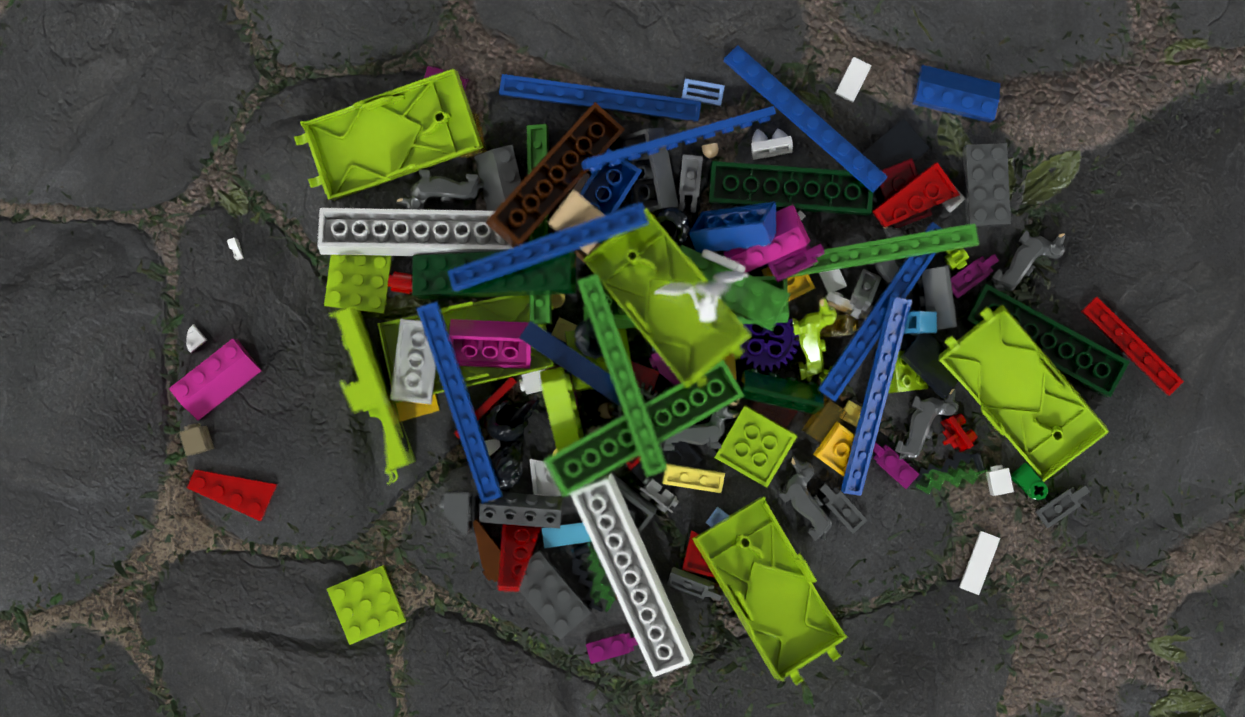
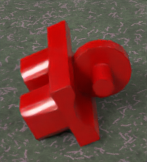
M962 414L948 417L940 422L945 429L942 432L946 437L942 441L944 446L950 443L954 449L958 447L960 452L974 446L973 442L978 436L972 429L964 432L961 426L966 423V419Z

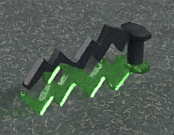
M955 452L954 461L947 458L941 469L930 463L927 470L921 467L920 475L916 478L917 482L923 475L929 480L932 472L939 476L937 481L931 478L927 488L916 484V487L929 495L933 486L940 491L945 480L957 488L962 478L973 485L980 474L987 472L981 458V452L974 454ZM971 458L974 459L977 472L970 468L969 473H966L959 468L955 478L947 473L949 465L957 469L961 459L968 464Z
M590 542L571 549L573 555L571 574L580 575L578 582L589 587V591L584 598L591 601L588 607L600 612L603 611L601 607L596 605L601 599L592 596L598 590L601 591L600 598L609 600L605 609L608 612L616 598L608 595L612 588L600 582L606 571L598 566L601 560L597 551L592 548ZM591 552L587 559L593 561L588 570L597 573L593 581L586 580L590 572L579 569L584 560L578 559L577 556Z

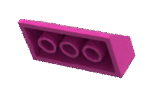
M792 204L776 212V235L771 244L767 246H751L747 249L735 248L724 251V255L726 258L743 265L746 268L744 273H747L807 246L811 240Z
M451 319L449 337L459 366L530 369L531 346L519 339V336L529 322Z
M231 339L171 386L169 390L197 420H200L262 370L238 339Z

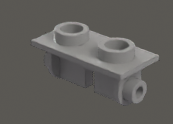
M646 477L642 482L644 487L638 486L642 490L639 494L648 501L652 498L658 502L655 506L664 513L667 510L673 513L670 507H675L678 504L677 496L667 489L662 494H659L658 492L663 486L653 480L652 477Z

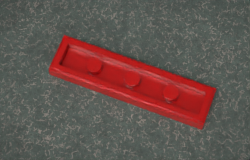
M510 377L475 411L478 421L518 383L513 377ZM456 430L454 434L460 439L458 430Z

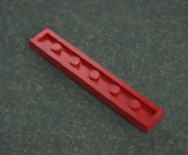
M1094 297L1081 311L1167 396H1170L1184 382L1098 297Z

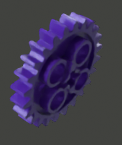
M789 319L788 323L775 324L774 328L779 327L782 329L783 333L781 335H775L765 327H762V332L756 333L752 330V327L758 324H743L750 332V335L757 339H748L739 346L744 351L740 361L747 359L746 366H749L751 363L754 364L753 369H757L759 366L762 373L765 367H768L771 373L774 366L778 371L780 370V364L787 366L786 359L793 360V356L790 353H797V349L793 346H799V342L794 340L799 335H795L793 333V326H790L792 319ZM765 336H768L769 339L767 344L763 340ZM756 344L760 346L761 350L759 352H752L749 347ZM778 347L781 353L773 355L770 352V348Z

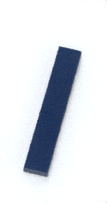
M532 321L528 323L519 339L621 407L610 374Z

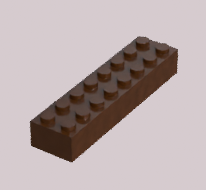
M595 102L488 218L486 224L511 247L520 246L588 171L583 170L582 162L586 159L603 155L625 129Z

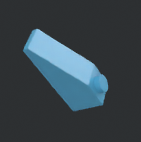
M909 312L904 334L937 333V312Z

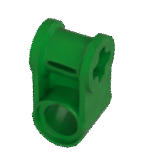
M1026 462L1010 475L1011 479L1031 499L1041 500L1047 496L1048 487ZM1034 487H1040V488H1041V489L1039 490V492L1041 493L1040 495H1039V494H1035V495H1034V492H1035Z

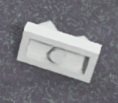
M756 129L751 143L753 160L793 153L791 136L777 129L772 139L768 140L762 131Z

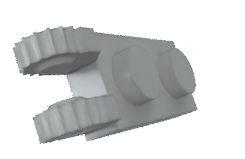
M686 154L682 156L679 187V210L681 211L685 208V196H693L690 209L691 212L696 213L703 156Z

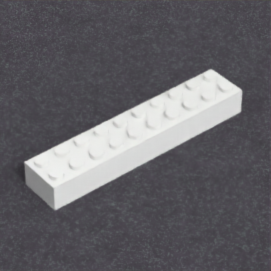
M320 208L318 249L322 255L413 256L502 252L513 247L486 224L488 218L495 211Z
M612 472L570 493L653 677L690 664L694 656Z

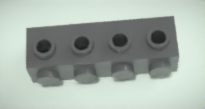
M502 492V497L482 503L480 499L479 522L560 529L563 497Z

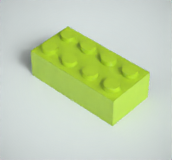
M562 367L540 372L541 386L557 452L584 438L579 412L576 410L577 406L574 391H572L569 372L565 373Z

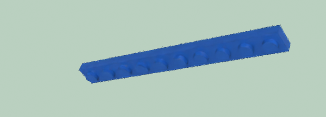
M737 45L724 58V62L872 193L887 179L888 176L740 46Z
M506 74L501 76L499 95L583 107H591L596 102L605 110L699 122L701 101Z
M774 106L592 157L584 160L582 167L583 170L590 169L591 172L603 169L602 165L608 163L611 167L621 164L622 159L628 158L629 161L641 158L640 154L647 153L650 156L659 153V149L666 147V150L677 148L678 143L685 142V145L697 142L696 138L703 137L705 140L715 137V133L722 131V134L730 133L737 126L744 129L752 126V122L759 121V124L771 120L770 117L776 114Z
M639 203L449 270L452 288L457 292L647 225L649 223L643 204Z
M931 222L925 232L942 228ZM936 253L906 258L817 389L833 401L837 400L880 337L890 297L906 298Z
M896 296L890 297L841 487V492L862 495L912 303L910 299Z
M438 301L419 307L417 311L481 501L483 503L502 497L503 495Z

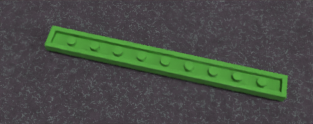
M547 124L527 125V165L529 175L549 153ZM550 213L529 235V242L550 235L548 224ZM530 295V321L536 325L552 324L551 295Z
M969 224L824 249L825 254L816 258L818 262L790 277L977 246L979 243L976 225Z
M598 274L578 280V286L646 476L667 470L665 461Z

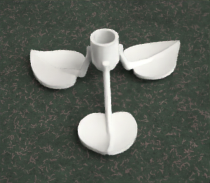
M723 271L713 276V279L717 280L716 282L701 283L694 286L687 282H673L659 288L655 295L658 293L675 295L688 292L692 295L696 309H699L700 321L716 320L715 306H717V299L723 291L729 288V283L726 282L737 281L744 277L747 278L748 273ZM694 290L706 294V298L700 299L699 303Z

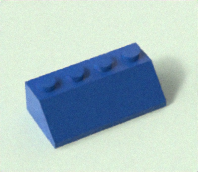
M922 65L912 104L991 123L995 120L999 104L1000 83Z
M607 149V151L605 152V154H606V153L613 152V151H611L610 149ZM625 159L621 160V164L610 167L609 163L602 165L603 169L594 171L579 193L580 196L604 215L617 211L642 172L641 169Z
M775 202L701 212L689 232L695 251L703 253L704 250L711 252L729 251L735 248L747 249L751 246H767L771 244L776 235Z

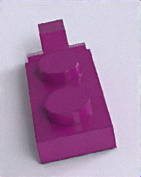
M821 244L813 248L808 245L769 262L768 266L778 283L818 262L816 258L825 254Z
M995 254L986 260L983 256L976 259L950 278L952 293L956 298L962 296L993 272L991 266L999 261Z
M875 442L873 452L876 454L873 457L875 462L904 489H907L920 474L903 459L900 460L899 455L886 445L880 447Z
M620 633L586 643L585 645L590 662L593 664L634 651L633 646L639 644L635 636L631 637L630 633Z

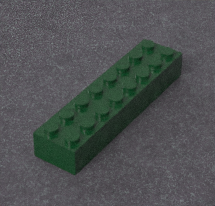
M712 161L708 204L747 206L775 202L776 209H783L793 204L798 211L868 216L872 213L873 193L849 171Z
M570 251L457 292L452 288L449 270L500 252L413 255L412 295L419 299L576 294V253Z
M988 284L982 285L963 321L975 327L985 319L980 314L982 311L989 308L991 312H994L1003 304L1062 375L1105 398H1111L1130 361Z

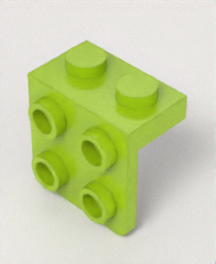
M899 351L888 393L927 389L929 385L901 358L904 351Z

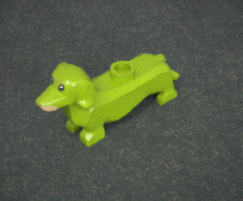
M821 298L819 301V312L809 313L801 321L792 319L794 333L799 335L800 346L806 357V364L799 362L801 380L807 378L808 382H811L813 375L823 372L822 352L826 351L825 340H820V331L824 326L834 323L837 316L835 308L829 306L825 298Z

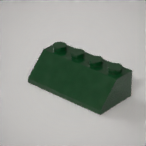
M750 368L740 374L738 386L744 395L741 397L743 399L815 414L824 407V395L817 390L819 388L817 383L798 382V379L787 377L786 379L778 378L779 375L774 373L760 374L758 370Z

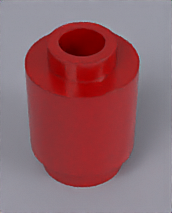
M394 271L393 275H389L388 287H391L393 292L411 294L413 274Z

